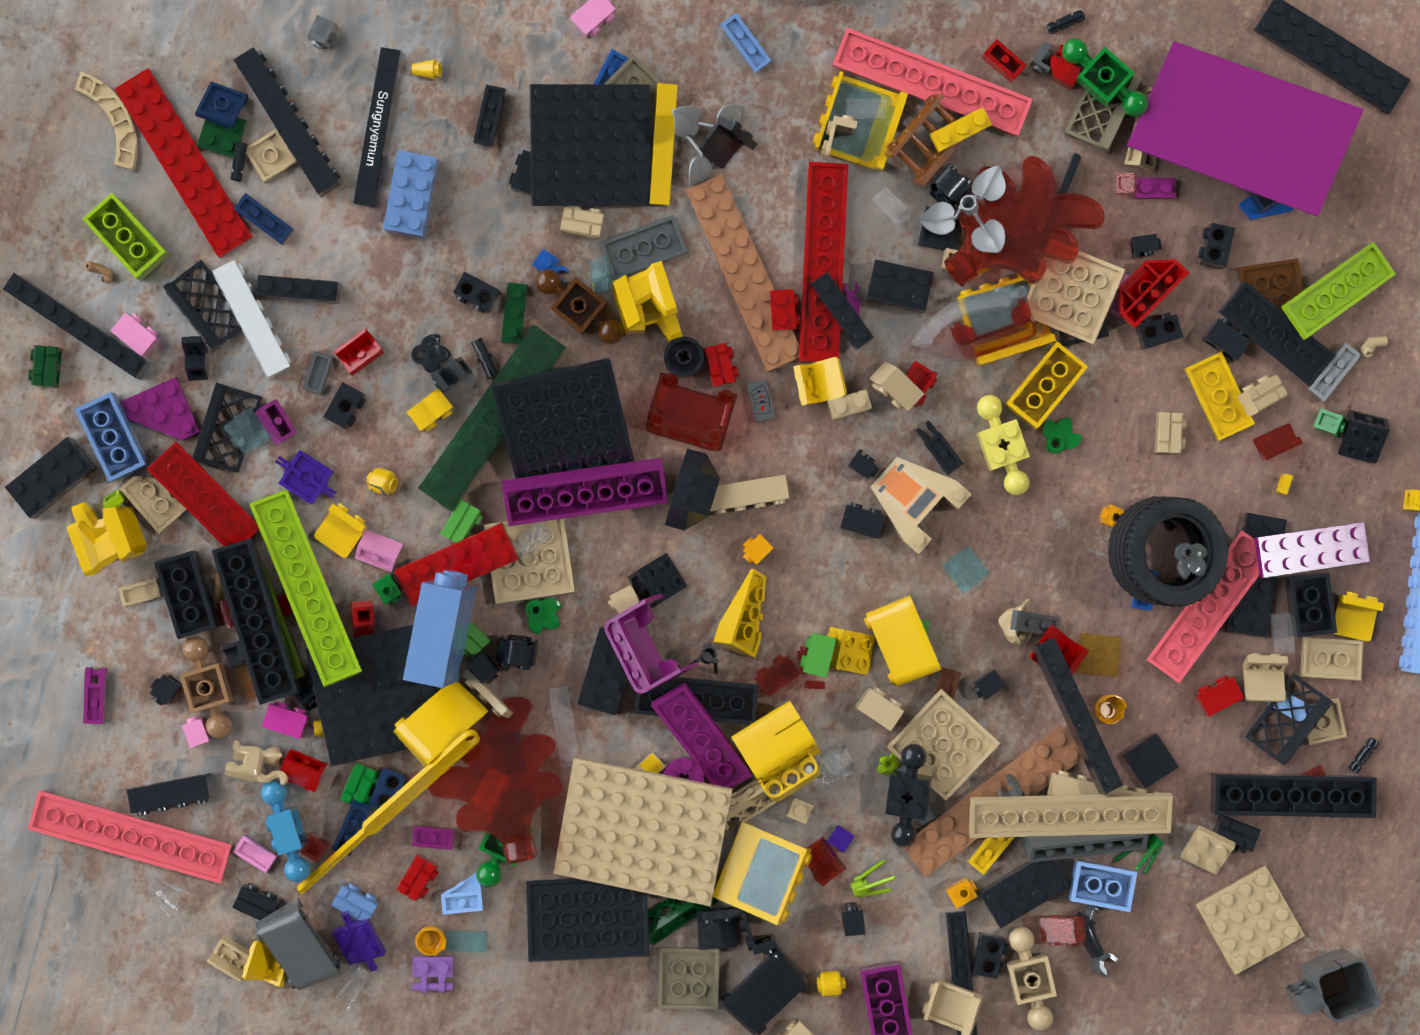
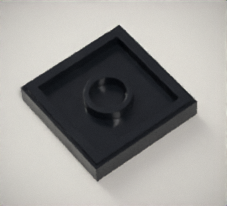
M930 206L925 207V212L930 208ZM960 213L958 219L954 220L955 229L945 235L932 233L922 224L918 246L945 251L946 248L958 250L965 214Z
M1157 733L1123 754V757L1145 789L1179 767Z

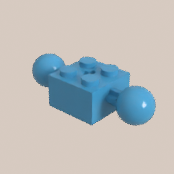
M273 780L265 783L261 789L263 801L271 805L274 812L267 816V821H265L268 832L272 833L274 839L271 840L273 850L278 852V856L285 853L287 855L288 861L284 867L286 877L295 883L302 882L310 874V865L306 859L299 856L298 849L306 846L308 842L297 806L285 809L283 801L286 798L287 789L285 785L282 786L279 780Z

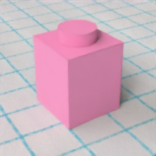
M198 716L186 720L187 724L182 725L190 748L213 740L206 731L205 717L201 719Z

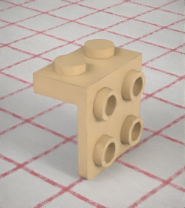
M843 115L842 117L834 116L833 121L829 120L825 134L829 136V139L824 140L821 155H825V161L828 160L835 131L854 135L858 121L854 120V117Z
M1259 653L1247 655L1242 664L1244 692L1247 701H1285L1284 670L1288 665V656H1281L1280 654L1261 655Z

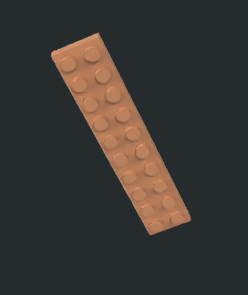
M718 175L687 189L686 193L767 372L798 359L799 343L793 330L772 331L769 291L774 290L723 175Z
M1062 725L1057 726L918 831L915 842L911 846L903 848L923 875L927 877L977 839L970 838L969 836L970 797H999L997 793L999 788L1009 791L1012 786L1008 785L1005 777L1006 774H1012L1017 778L1026 796H1034L1049 785L1052 772L1058 774L1059 770L1067 771L1083 759L1077 745Z

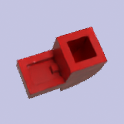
M1061 44L1056 54L1059 58L1052 55L1049 59L1048 66L1051 68L1049 75L1054 82L1071 90L1081 68L1064 59L1062 54L1064 45Z
M372 600L351 602L353 638L373 634V625L375 624Z

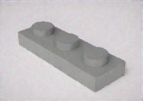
M1346 342L1336 352L1334 359L1307 389L1322 402L1328 398L1361 356L1359 352Z

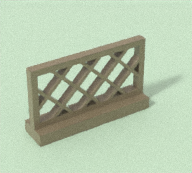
M1135 74L1125 87L1130 92L1138 91L1142 84V77ZM1084 90L1065 130V134L1100 148L1101 151L1109 154L1127 116L1122 107L1123 101L1119 98L1118 104L1110 107L1108 105L1107 108L1096 111L1093 102L1097 101V99H1091L1089 92ZM1090 103L1094 113L1082 116L1081 107ZM1109 111L1111 117L1109 122L1101 124L1098 114ZM1095 116L1098 126L1087 129L1084 120ZM1082 121L1085 131L1080 133L1071 131L1073 124ZM1100 129L1102 133L1100 142L1092 140L1089 133Z

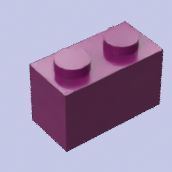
M277 399L262 406L255 412L275 446L282 444L297 434Z

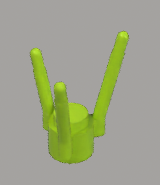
M881 860L861 875L854 877L855 881L850 884L856 898L891 892V888L870 891V888L895 880V876L868 884L866 879L862 880L884 864L885 860Z

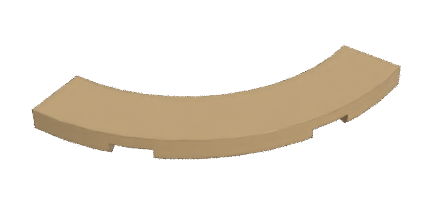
M80 71L75 91L90 97L98 103L106 112L116 133L114 165L135 171L138 140L130 113L120 97L109 86L99 79Z

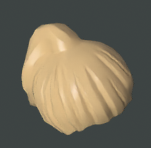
M1026 599L1018 607L1006 610L999 617V625L1003 629L1006 639L1012 644L1024 645L1032 635V633L1010 630L1013 610L1028 612L1030 599Z

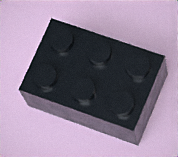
M875 259L866 301L924 314L927 308L934 272Z
M1330 573L1285 577L1292 637L1298 638L1337 633Z

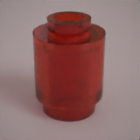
M227 599L216 603V611L221 626H226L227 629L235 627Z

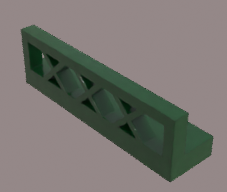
M713 897L711 906L687 901L682 905H677L678 899H666L648 911V920L653 919V923L649 927V943L653 947L694 919L697 909H708L718 903V899ZM670 908L668 915L665 917L660 916L663 909Z

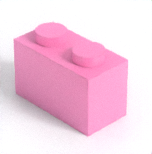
M589 0L570 16V19L587 39L589 36H596L603 24H609L615 19L616 8L609 0Z
M125 312L110 331L141 357L146 358L161 340L156 336L158 332L150 326L146 328L142 325L141 322L143 320L135 313L130 315Z

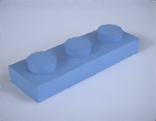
M737 13L720 24L755 74L771 63L769 56Z

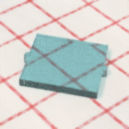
M608 256L589 261L593 291L600 293L612 289Z
M250 407L240 415H235L232 421L223 426L244 455L253 448L259 447L260 443L270 437Z
M969 546L965 547L958 554H953V558L942 565L963 593L972 586L978 585V582L989 574L988 570Z

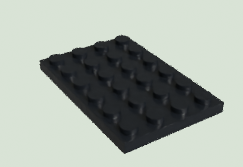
M582 879L526 881L529 963L650 957L647 893Z

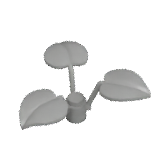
M735 104L723 106L717 115L716 122H718L721 116L729 121L734 119L739 122L741 116L740 106ZM682 106L672 110L676 134L679 137L687 138L700 154V157L696 156L693 158L689 166V184L691 187H694L708 178L713 168V162L699 150V146L691 138V135L693 136L698 132V125L713 128L715 125L699 122L701 118L699 108L695 106Z
M1000 166L991 167L976 177L972 184V192L976 196L965 195L960 201V206H958L955 216V210L950 204L939 202L931 206L919 217L920 222L930 232L945 235L955 229L954 220L958 219L960 213L964 211L966 215H974L981 226L976 228L972 234V243L975 248L986 253L1001 252L1005 244L1003 226L996 220H989L983 224L977 214L979 210L977 201H982L985 198L987 201L993 202L1000 199L1005 193L1006 183Z

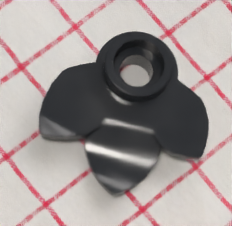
M439 334L427 335L423 338L421 345L415 346L411 352L412 360L422 365L425 371L431 374L440 369L439 363L446 361L451 356V352L446 347L439 345ZM419 351H423L425 353L424 358L419 357Z

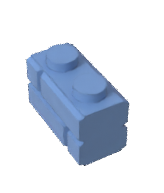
M349 882V884L344 883L331 906L341 912L349 911L351 918L361 921L368 918L371 919L380 902L376 901L377 897L369 892L364 894L359 891V886Z

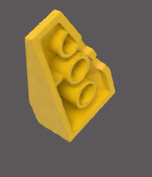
M755 569L750 570L719 622L714 643L727 650L752 658L756 657L762 632H759L760 620H763V614L760 612L761 602L765 600V575Z

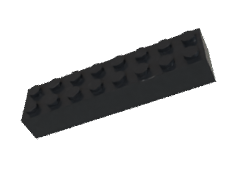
M250 538L211 550L259 705L302 692L255 539Z
M1211 772L1210 813L1215 815L1376 818L1377 778L1373 776Z

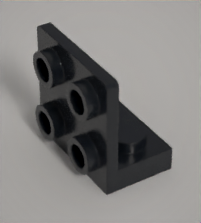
M1349 409L1346 416L1348 426L1338 449V454L1376 464L1390 431L1388 419Z
M667 553L627 577L641 600L663 594V598L649 605L651 609L687 587Z
M731 906L696 910L699 950L738 946L736 918L741 917V909Z

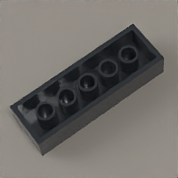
M679 676L648 692L636 694L635 714L659 716L652 708L651 703L685 682L714 721L751 725L756 720L759 684Z

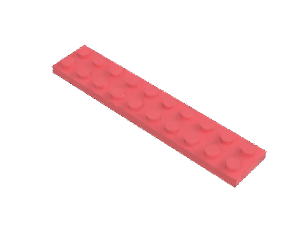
M846 28L832 65L893 90L908 93L909 96L925 101L932 94H943L945 97L940 101V104L946 110L961 116H966L983 107L992 123L990 127L1016 137L1020 134L1033 100L1030 97L850 28Z
M42 790L38 791L28 830L220 884L223 881L233 845Z

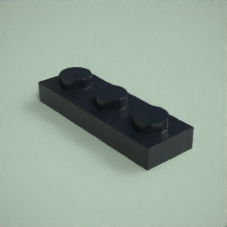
M486 84L474 135V144L493 148L506 94L505 88Z

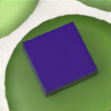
M837 825L827 842L844 853L855 836Z

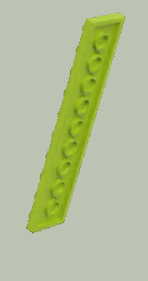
M286 489L249 503L324 688L362 673L288 490Z

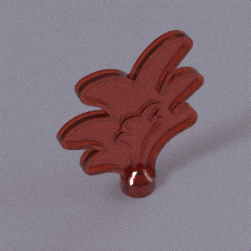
M1029 156L1022 164V187L1019 193L1011 178L1002 171L1006 183L1004 195L993 202H989L984 198V205L977 202L979 205L977 214L983 224L989 220H996L1003 226L1005 244L1001 252L986 253L975 248L972 243V234L976 228L981 226L974 215L969 216L962 211L958 219L965 233V242L959 251L945 259V267L952 279L961 287L975 279L979 274L991 269L1010 270L1027 282L1037 284L1043 279L1046 271V262L1043 257L1067 264L1075 262L1079 251L1078 242L1075 236L1066 228H1101L1105 219L1102 206L1094 199L1081 194L1062 193L1055 195V179L1051 169L1040 158ZM984 166V167H982V168L979 170L978 176H979L982 172H984L985 170H987V169H989V168H991V167H990V166Z
M511 697L505 700L503 703L513 714L507 719L504 716L498 717L493 712L488 720L485 734L476 729L469 728L468 730L477 731L480 740L460 758L468 767H450L428 787L430 794L434 797L466 803V805L460 808L456 816L458 828L464 832H484L496 837L503 845L506 864L521 863L538 856L535 841L531 835L532 818L536 810L544 802L562 792V782L555 773L549 771L539 772L545 761L555 752V741L544 734H532L523 738L518 743L522 728L532 711L531 702L523 697ZM470 736L465 741H470L475 736Z

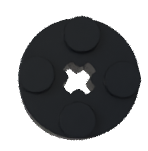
M948 164L947 166H941L925 187L926 189L928 187L931 189L929 194L938 203L946 202L954 210H957L961 199L971 193L973 183L969 178L962 177L957 173V169L953 165Z
M683 336L672 340L666 346L664 362L672 375L679 378H690L701 370L704 363V352L701 345L695 339ZM687 353V357L690 359L681 362L679 355Z
M510 634L509 638H504V635H499L496 654L498 666L510 667V665L518 666V669L530 670V667L536 665L539 640L535 639L532 642V637Z

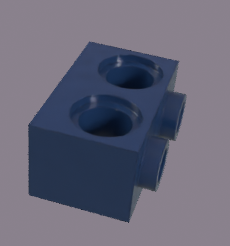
M384 767L369 805L379 809L383 805L382 796L388 795L391 798L409 782L406 780L408 775L389 767ZM391 776L398 778L399 784L397 787L389 784Z

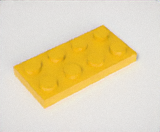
M1222 352L1184 369L1217 441L1255 424L1252 416L1247 415L1244 405L1238 399V395L1241 392Z

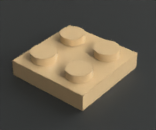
M1199 825L1181 851L1180 858L1216 875L1235 848V842Z

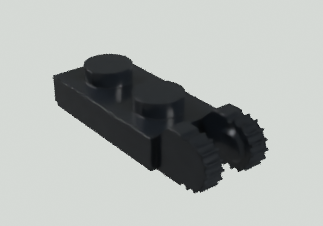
M928 420L925 424L934 435L931 439L928 440L920 428H917L915 431L924 442V446L948 476L964 463L941 432H938Z

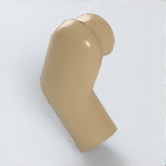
M1387 337L1367 338L1361 346V354L1367 358L1371 357L1376 347L1387 346Z

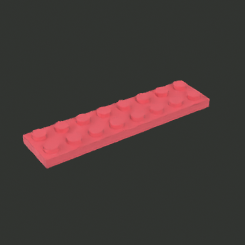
M1242 530L1228 548L1226 570L1221 581L1216 585L1217 587L1206 598H1202L1201 601L1185 606L1146 659L1178 683L1181 682L1259 576L1255 540Z

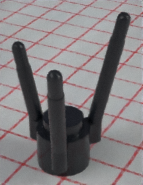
M711 643L704 644L700 655L690 664L695 662L713 663L714 674L717 675L719 660L716 658L717 651L712 647Z

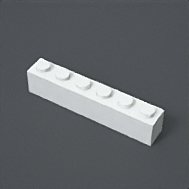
M233 260L213 270V276L269 380L290 370L289 364L292 362L287 352H282L280 348L282 343L278 335H273L271 321L268 317L264 318L261 312L264 310L259 299H254L252 295L254 289L251 283L245 282L243 278L245 272L240 264L236 265Z

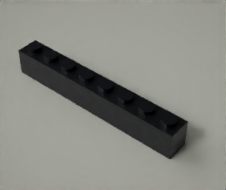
M252 47L233 59L317 194L323 197L341 184L338 180L341 177L335 168L331 169L328 165V162H330L329 157L325 151L320 152L317 146L320 143L314 134L310 136L306 130L309 128L307 122L303 117L300 119L296 114L299 111L293 101L289 102L286 98L288 92L282 84L278 85L275 79L278 76L272 67L267 68L264 63L267 59L262 51L257 52Z
M13 273L3 287L4 291L134 378L141 380L152 363L22 276Z
M1049 638L1032 646L1034 655L1098 793L1107 794L1123 786L1056 639Z

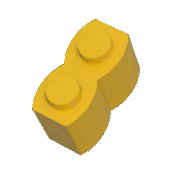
M437 388L407 411V414L420 431L426 430L429 432L437 426L435 423L440 418L445 420L453 413L451 410L454 406L441 390Z

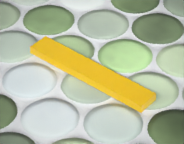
M657 83L649 204L670 205L675 131L672 110L676 108L678 85Z

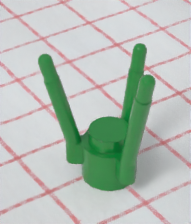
M1154 833L1148 836L1146 847L1148 852L1135 868L1138 871L1152 854L1143 871L1144 874H1147L1155 858L1162 850L1161 847L1165 844ZM1132 851L1122 852L1114 860L1118 861Z

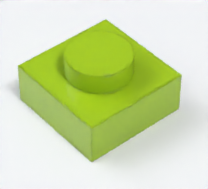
M118 488L102 498L104 508L120 507L124 501V494Z

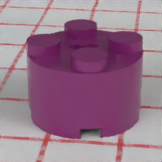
M677 757L667 765L664 775L680 778V773L688 774V780L704 782L702 768L690 757Z

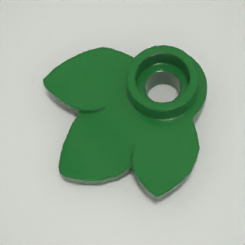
M1069 417L1061 419L1056 424L1048 419L1043 426V433L1046 437L1045 446L1050 453L1058 454L1064 449L1071 450L1082 439L1081 435L1072 433V420ZM1053 440L1058 441L1059 445L1057 448L1052 446Z
M549 597L542 601L538 599L530 600L525 606V612L529 617L528 626L530 630L539 634L543 627L547 629L559 628L560 623L555 612L562 607V604L558 600ZM535 606L539 607V611L537 613L532 612V609Z

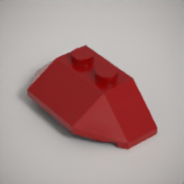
M1176 259L1146 260L1118 288L1120 316L1135 329L1190 272Z

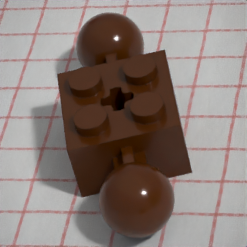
M544 269L538 273L535 280L537 289L543 294H555L558 297L551 307L555 314L582 335L593 325L598 329V336L604 343L615 344L621 340L623 336L621 323L615 319L605 320L600 316L601 312L608 305L604 299L576 277L565 288L561 285V278L556 271ZM583 302L584 309L576 311L575 304Z

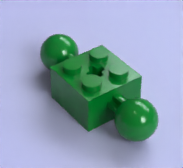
M1073 38L1064 44L1062 49L1064 59L1071 64L1080 63L1085 67L1078 75L1076 82L1103 106L1107 107L1118 96L1123 101V110L1129 116L1138 117L1145 113L1148 108L1147 97L1140 91L1130 92L1125 87L1133 78L1135 72L1109 49L1104 47L1093 59L1088 55V47L1083 40ZM1107 74L1109 76L1108 80H1103L1102 76Z
M521 789L513 794L511 798L513 809L511 816L500 811L495 813L479 847V850L491 855L489 862L482 863L476 871V878L480 885L490 888L500 882L502 872L499 866L502 861L514 867L517 864L533 830V827L521 822L523 816L531 813L536 807V797L530 790ZM508 834L511 841L504 843V838L501 835L505 836Z

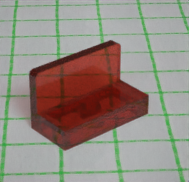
M1289 423L1253 439L1262 461L1271 459L1303 444L1300 436H1295Z

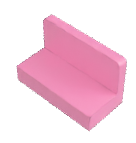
M366 530L357 546L355 559L392 573L403 544Z

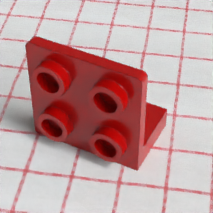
M1050 625L1038 643L1049 638H1055L1073 675L1089 651L1071 640L1058 628ZM1032 651L1029 655V658L1039 665L1034 655V652Z

